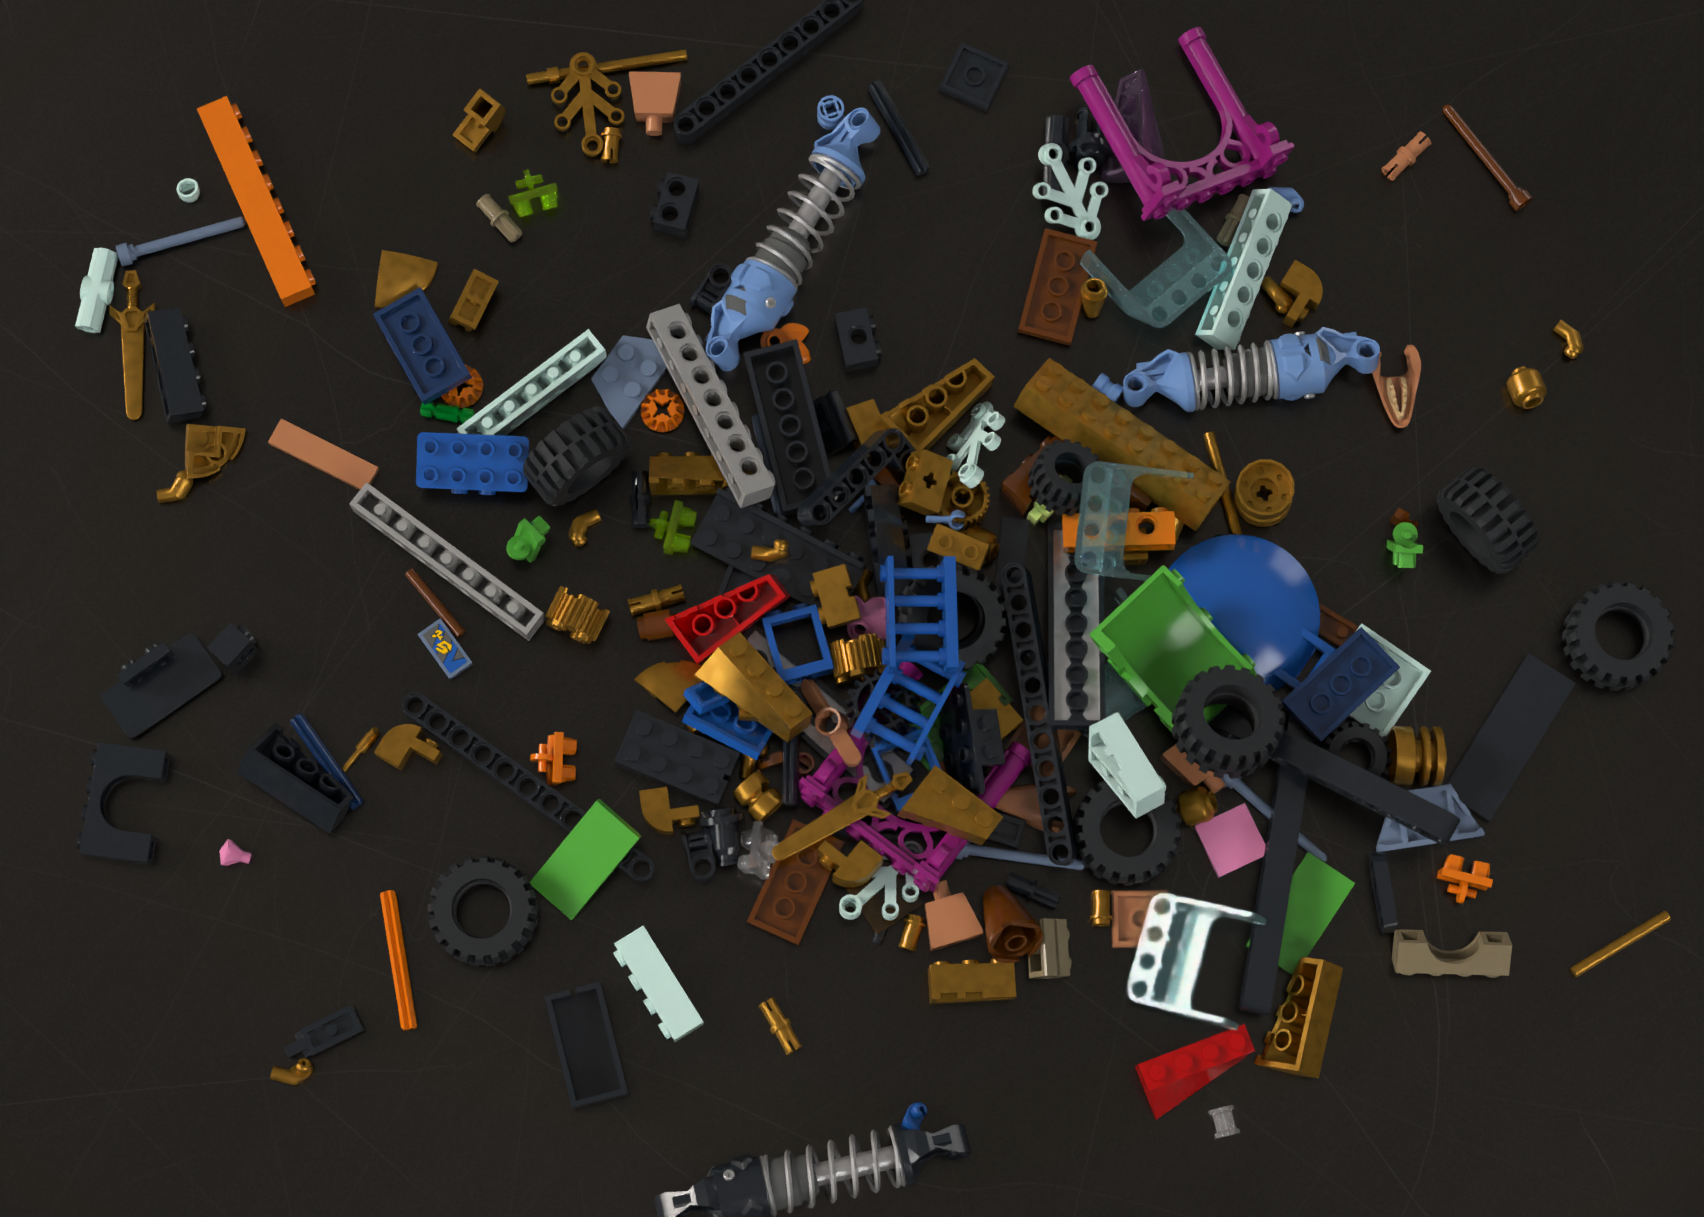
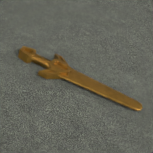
M136 270L126 271L122 283L127 289V308L120 313L110 306V316L121 325L126 414L129 419L137 420L142 415L144 319L148 311H155V303L143 312L138 309L137 293L142 285Z
M908 771L895 774L891 783L888 782L886 786H881V789L878 788L876 791L866 789L868 774L859 779L856 793L775 845L772 849L773 857L776 860H784L867 815L880 819L886 818L891 813L877 808L880 798L882 800L885 796L887 797L890 793L892 794V791L895 792V790L903 792L913 779Z

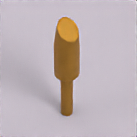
M373 727L356 745L355 748L357 750L341 768L343 771L346 772L361 753L364 754L379 735L377 727Z

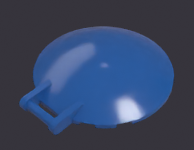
M1239 534L1210 538L1188 549L1168 569L1170 571L1175 569L1185 579L1183 585L1197 606L1205 608L1213 617L1211 623L1241 655L1246 653L1255 662L1256 666H1254L1256 674L1265 678L1263 683L1266 685L1271 684L1275 690L1280 689L1284 685L1294 690L1301 683L1296 680L1297 676L1316 649L1322 652L1323 655L1311 673L1336 651L1332 646L1318 638L1320 608L1316 590L1310 577L1291 554L1270 541L1255 536Z

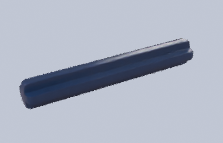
M302 713L293 717L290 720L292 726L324 772L330 773L354 796L350 809L353 810L363 803V799Z

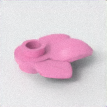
M854 595L857 599L862 620L847 624L849 637L857 639L859 635L876 633L877 638L885 640V598L873 597L864 603L862 599ZM860 624L864 626L866 630H859L857 625Z

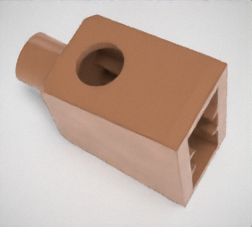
M629 72L635 119L637 122H646L647 135L659 136L662 134V122H674L681 90V72Z
M1177 744L1159 758L1191 789L1203 782L1208 790L1215 794L1226 785L1221 778L1213 776L1214 772L1207 771L1205 774L1199 771L1200 766L1195 762L1191 765L1186 760L1187 754L1185 752L1180 753L1176 746Z
M947 881L939 882L937 890L933 893L935 901L928 902L924 906L931 952L983 935V929L965 894L961 892L951 895Z

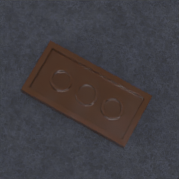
M1047 228L1044 229L1018 328L1019 333L1071 345L1082 303L1081 286L1088 280L1098 241Z
M793 819L784 840L805 827L806 824ZM829 835L784 860L775 859L747 923L799 946L832 872L819 862L820 857L817 856L818 848L825 840L841 852L845 842Z

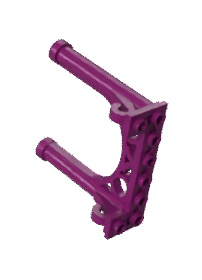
M1195 27L1180 36L1178 42L1221 117L1222 134L1219 144L1214 151L1203 158L1188 162H1174L1161 159L1149 153L1133 137L1093 65L1084 66L1070 76L1071 83L1075 89H1079L1144 205L1141 209L1143 221L1153 217L1155 220L1166 216L1169 211L1174 209L1176 211L1184 210L1195 201L1203 203L1216 193L1224 195L1237 185L1245 187L1254 182L1258 177L1262 176L1263 179H1266L1277 172V166L1288 159L1287 155L1295 147L1292 142L1288 143L1287 140L1279 142L1278 130L1271 122L1258 125L1248 115L1206 42L1207 36L1202 27ZM1232 131L1237 140L1230 139ZM1224 150L1236 151L1240 155L1241 161L1238 163L1229 162L1224 156ZM1217 164L1224 172L1214 175L1213 167ZM1170 173L1175 175L1178 180L1171 183ZM1188 177H1194L1199 180L1187 185Z
M901 662L898 667L903 670V674L916 681H919L923 676L922 672L911 662ZM887 689L886 693H890L895 690ZM883 707L881 710H885L886 714L889 715L887 709ZM877 720V721H876V722L880 723L881 725H884V724H885V721H882V720ZM850 727L847 733L861 754V762L856 766V778H840L849 766L845 764L837 749L834 748L812 777L808 775L806 778L802 777L799 781V793L802 794L800 796L801 800L810 807L817 805L824 811L823 814L844 802L838 795V790L841 786L846 784L858 786L859 779L864 777L863 758L871 740L869 742L866 741L864 734L860 739L850 734L853 727ZM1013 741L1004 754L1005 764L995 766L984 780V794L977 796L992 809H994L1025 767L1028 768L1032 763L1030 751L1018 742ZM830 790H832L833 799L827 795ZM878 803V809L888 812ZM892 814L884 818L885 821L880 823L879 818L871 816L872 823L870 826L862 820H858L848 825L845 830L851 838L856 841L862 839L869 847L892 862L890 866L899 874L904 875L907 873L914 878L913 883L924 892L930 890L932 893L937 890L940 878L969 842L947 832L935 849H933V840L930 833H937L942 830L907 822ZM897 828L903 829L898 836V847L879 833L884 830L896 832ZM911 833H922L927 843V849L921 854L911 852L904 845L905 836Z

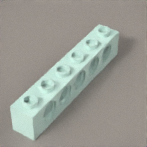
M1272 189L1252 190L1196 331V336L1217 350H1224L1226 346L1230 350L1236 349L1246 321L1250 316L1255 298L1259 293L1264 275L1269 267L1275 247L1279 242V237L1288 219L1292 204Z
M589 329L459 426L457 428L458 433L507 435L605 361L607 356L604 347Z

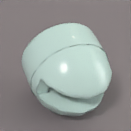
M186 178L178 183L176 190L183 201L190 203L198 199L200 188L194 179Z

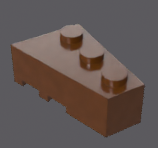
M1049 435L1039 445L1040 450L1034 455H1028L1022 461L1020 467L1001 482L1000 496L1022 517L1034 508L1033 503L1037 499V497H1032L1030 493L1032 487H1028L1029 471L1041 450L1047 444H1052L1055 440L1063 442L1056 435L1054 437ZM1057 472L1058 475L1063 476L1065 474L1062 472Z

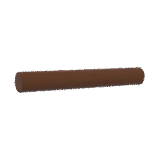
M411 568L405 573L408 580L457 638L462 636L466 630L415 569Z

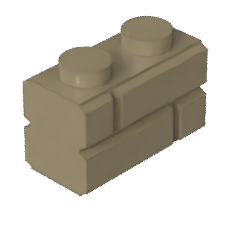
M1066 919L1035 920L1041 927L1043 941L1039 949L1028 957L1029 979H1055L1070 976L1072 965L1068 950L1070 933L1067 928Z

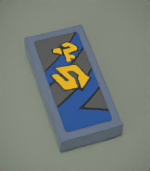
M441 618L418 633L419 638L450 680L473 665Z

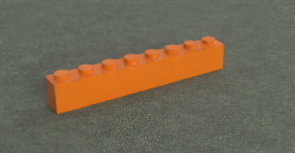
M225 96L197 108L284 306L287 307L315 295L312 285H315L316 281L311 270H304L301 262L306 260L300 246L294 247L290 239L295 234L289 221L285 223L282 221L280 214L284 213L279 198L273 199L269 190L274 189L268 174L262 175L259 169L263 162L258 151L252 152L248 143L253 140L247 127L241 128L238 119L243 117L237 104H230L228 97Z

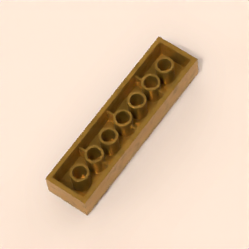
M1050 358L1025 385L1013 406L1061 440L1070 439L1071 443L1078 441L1081 442L1082 447L1086 448L1088 446L1091 448L1090 452L1092 454H1097L1102 462L1149 496L1153 503L1159 507L1168 508V511H1174L1175 518L1194 531H1197L1231 483L1221 473L1204 464L1197 457L1179 447L1174 441L1157 432L1152 426L1144 423L1131 414L1130 411L1122 408L1105 394L1100 393L1083 379L1078 378L1061 364L1056 363Z

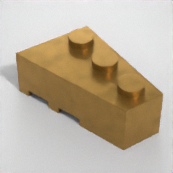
M936 765L897 815L904 819L908 818L920 822L924 826L948 832L950 835L978 845H982L1003 818L1002 815Z
M990 959V963H979V960H964L962 964L940 961L934 962L928 968L930 1004L1016 998L1014 963H1002L995 959Z

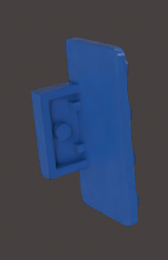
M421 432L417 436L416 484L420 488L451 489V493L468 494V490H479L481 495H496V491L524 492L528 488V479L524 475L523 465L525 459L529 457V439L525 436Z

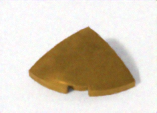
M382 250L375 308L383 309L419 287L424 292L435 277L438 262L408 254Z
M187 424L185 437L186 478L206 477L220 471V467L228 460H233L239 452L246 428Z
M683 660L670 663L661 662L645 669L634 680L677 714L688 701L683 696L685 689L700 683L694 675L702 666Z

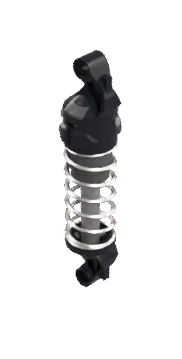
M901 1123L893 1124V1126L890 1125L888 1128L891 1146L883 1147L878 1132L873 1129L871 1131L872 1150L862 1152L856 1136L851 1134L849 1137L850 1155L840 1157L835 1142L830 1139L827 1144L828 1160L819 1162L813 1146L809 1144L806 1147V1154L793 1156L792 1152L788 1149L785 1151L784 1156L773 1159L766 1154L764 1157L760 1156V1158L745 1154L732 1157L730 1163L711 1167L707 1177L700 1180L688 1191L664 1192L656 1195L653 1199L657 1217H686L691 1212L709 1217H775L778 1210L785 1209L790 1214L793 1211V1207L802 1205L804 1201L812 1209L815 1205V1198L820 1192L819 1186L823 1187L829 1202L835 1203L837 1200L836 1182L844 1181L848 1193L855 1199L859 1192L858 1177L865 1175L866 1181L874 1193H878L880 1190V1172L882 1171L887 1172L894 1187L899 1188L901 1185L903 1187L905 1185L910 1186L915 1184L924 1165L935 1155L946 1156L947 1160H957L971 1155L972 1151L964 1124L951 1125L936 1133L908 1129ZM894 1168H896V1179L892 1172ZM873 1173H874L875 1184H874V1182H873V1180H872L870 1174H873ZM849 1179H853V1188L850 1184ZM830 1183H831V1192H830L829 1187H828V1185H827V1184H830Z

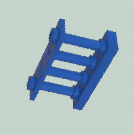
M887 556L884 565H880V582H885L886 648H882V665H887V673L893 674L896 662H939V665H943L944 674H955L959 668L956 556H944L941 565H937L936 568H894L893 556ZM894 579H936L937 582H941V593H938L937 596L894 595ZM895 607H937L938 610H942V620H939L938 623H895ZM895 634H937L938 637H943V648H939V651H896Z
M903 634L896 647V651H918L915 649L916 646L911 644L915 635ZM960 660L959 668L955 674H944L943 665H939V662H917L949 680L942 694L903 674V670L898 668L901 662H896L893 674L887 673L886 666L850 734L860 739L864 732L868 734L872 732L908 751L910 755L906 764L911 766L914 759L920 761L927 748V745L923 744L951 689L953 686L959 688L966 675L962 671L966 662ZM898 683L935 703L936 706L930 718L890 698V694L886 693L889 684L896 685ZM884 707L923 728L917 742L915 743L876 722L877 719L873 717L876 708L883 709Z

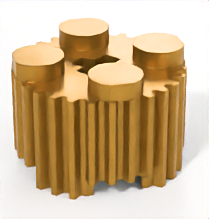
M952 471V474L949 475L941 508L937 516H950L955 510L963 511L965 513L964 518H953L956 523H964L963 528L956 531L977 525V523L980 524L987 514L990 502L989 487H986V482L981 480L977 486L968 488L960 481L958 473ZM959 496L961 499L967 498L968 500L966 504L962 505L956 502L957 497Z
M560 586L545 615L547 618L545 624L557 631L568 630L572 632L570 637L583 644L585 642L590 644L591 641H596L610 611L606 608L599 610L597 609L599 603L582 594L569 595L567 594L569 589Z
M876 633L859 635V638L846 641L845 643L844 639L830 643L831 650L829 652L834 666L833 675L836 685L848 684L855 679L863 683L865 681L864 673H867L870 678L874 677L875 669L879 670L880 675H882L887 666L882 665V648H885L882 638H877Z

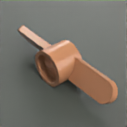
M803 680L801 691L816 714L815 727L817 731L830 738L846 765L850 767L858 766L861 762V754L847 733L849 729L848 718L845 714L829 706L814 680ZM833 715H837L838 724L836 728L831 732H827L826 723L828 719Z

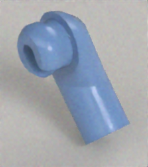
M1267 188L1274 190L1292 204L1291 212L1299 213L1303 210L1304 201L1293 188Z

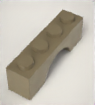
M1398 929L1394 932L1392 962L1395 972L1404 975L1428 973L1433 976H1441L1443 974H1457L1462 977L1485 975L1492 978L1499 977L1500 975L1509 976L1512 943L1508 932L1479 931L1476 938L1466 947L1459 950L1446 951L1430 944L1423 930Z

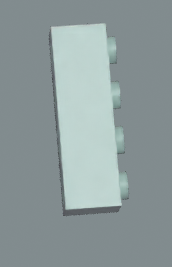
M644 926L614 943L617 949L613 952L621 967L627 965L632 973L628 976L636 991L643 990L647 997L643 1002L651 1015L658 1014L662 1021L658 1026L666 1039L672 1037L674 1042H677L704 1024Z

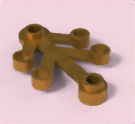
M580 52L572 57L570 61L571 73L559 87L553 89L551 98L557 105L564 104L568 98L567 93L578 81L580 82L581 91L565 111L555 117L554 124L557 130L567 131L570 128L571 120L583 107L586 136L582 140V150L587 156L595 157L602 152L603 140L596 133L593 105L608 116L609 122L614 126L621 125L624 122V112L619 108H614L591 90L590 79L603 87L606 96L610 99H617L621 95V86L619 83L609 80L596 69V60L591 54ZM581 62H585L588 64V69L581 71L578 65ZM611 86L618 88V92L614 95L608 92ZM556 92H562L565 97L562 100H557L554 95ZM617 112L622 117L619 121H614L611 115ZM565 118L568 121L567 125L560 127L557 124L559 119ZM590 142H595L598 148L591 151L587 146Z

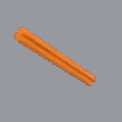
M388 890L381 892L380 898L401 1028L403 1030H411L417 1027L400 915L396 892Z

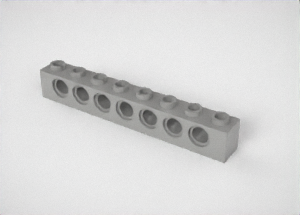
M680 304L650 313L646 328L740 508L769 499L775 486L774 475L770 470L767 471L760 449L758 447L755 448L751 440L748 426L743 425L740 420L738 407L734 402L730 401L727 395V387L722 379L719 380L715 372L713 360L707 357L701 337L696 335L692 329L690 316L688 313H684ZM684 358H690V359H692L693 361H688V360H686V359H684ZM696 380H701L704 384L698 383ZM708 403H714L717 406H711ZM719 425L727 426L729 429L721 428ZM731 448H737V449H739L741 452H736V451L732 450ZM743 471H749V472H751L753 475H748V474L744 473Z
M367 482L349 503L353 512L528 641L546 620L542 611Z

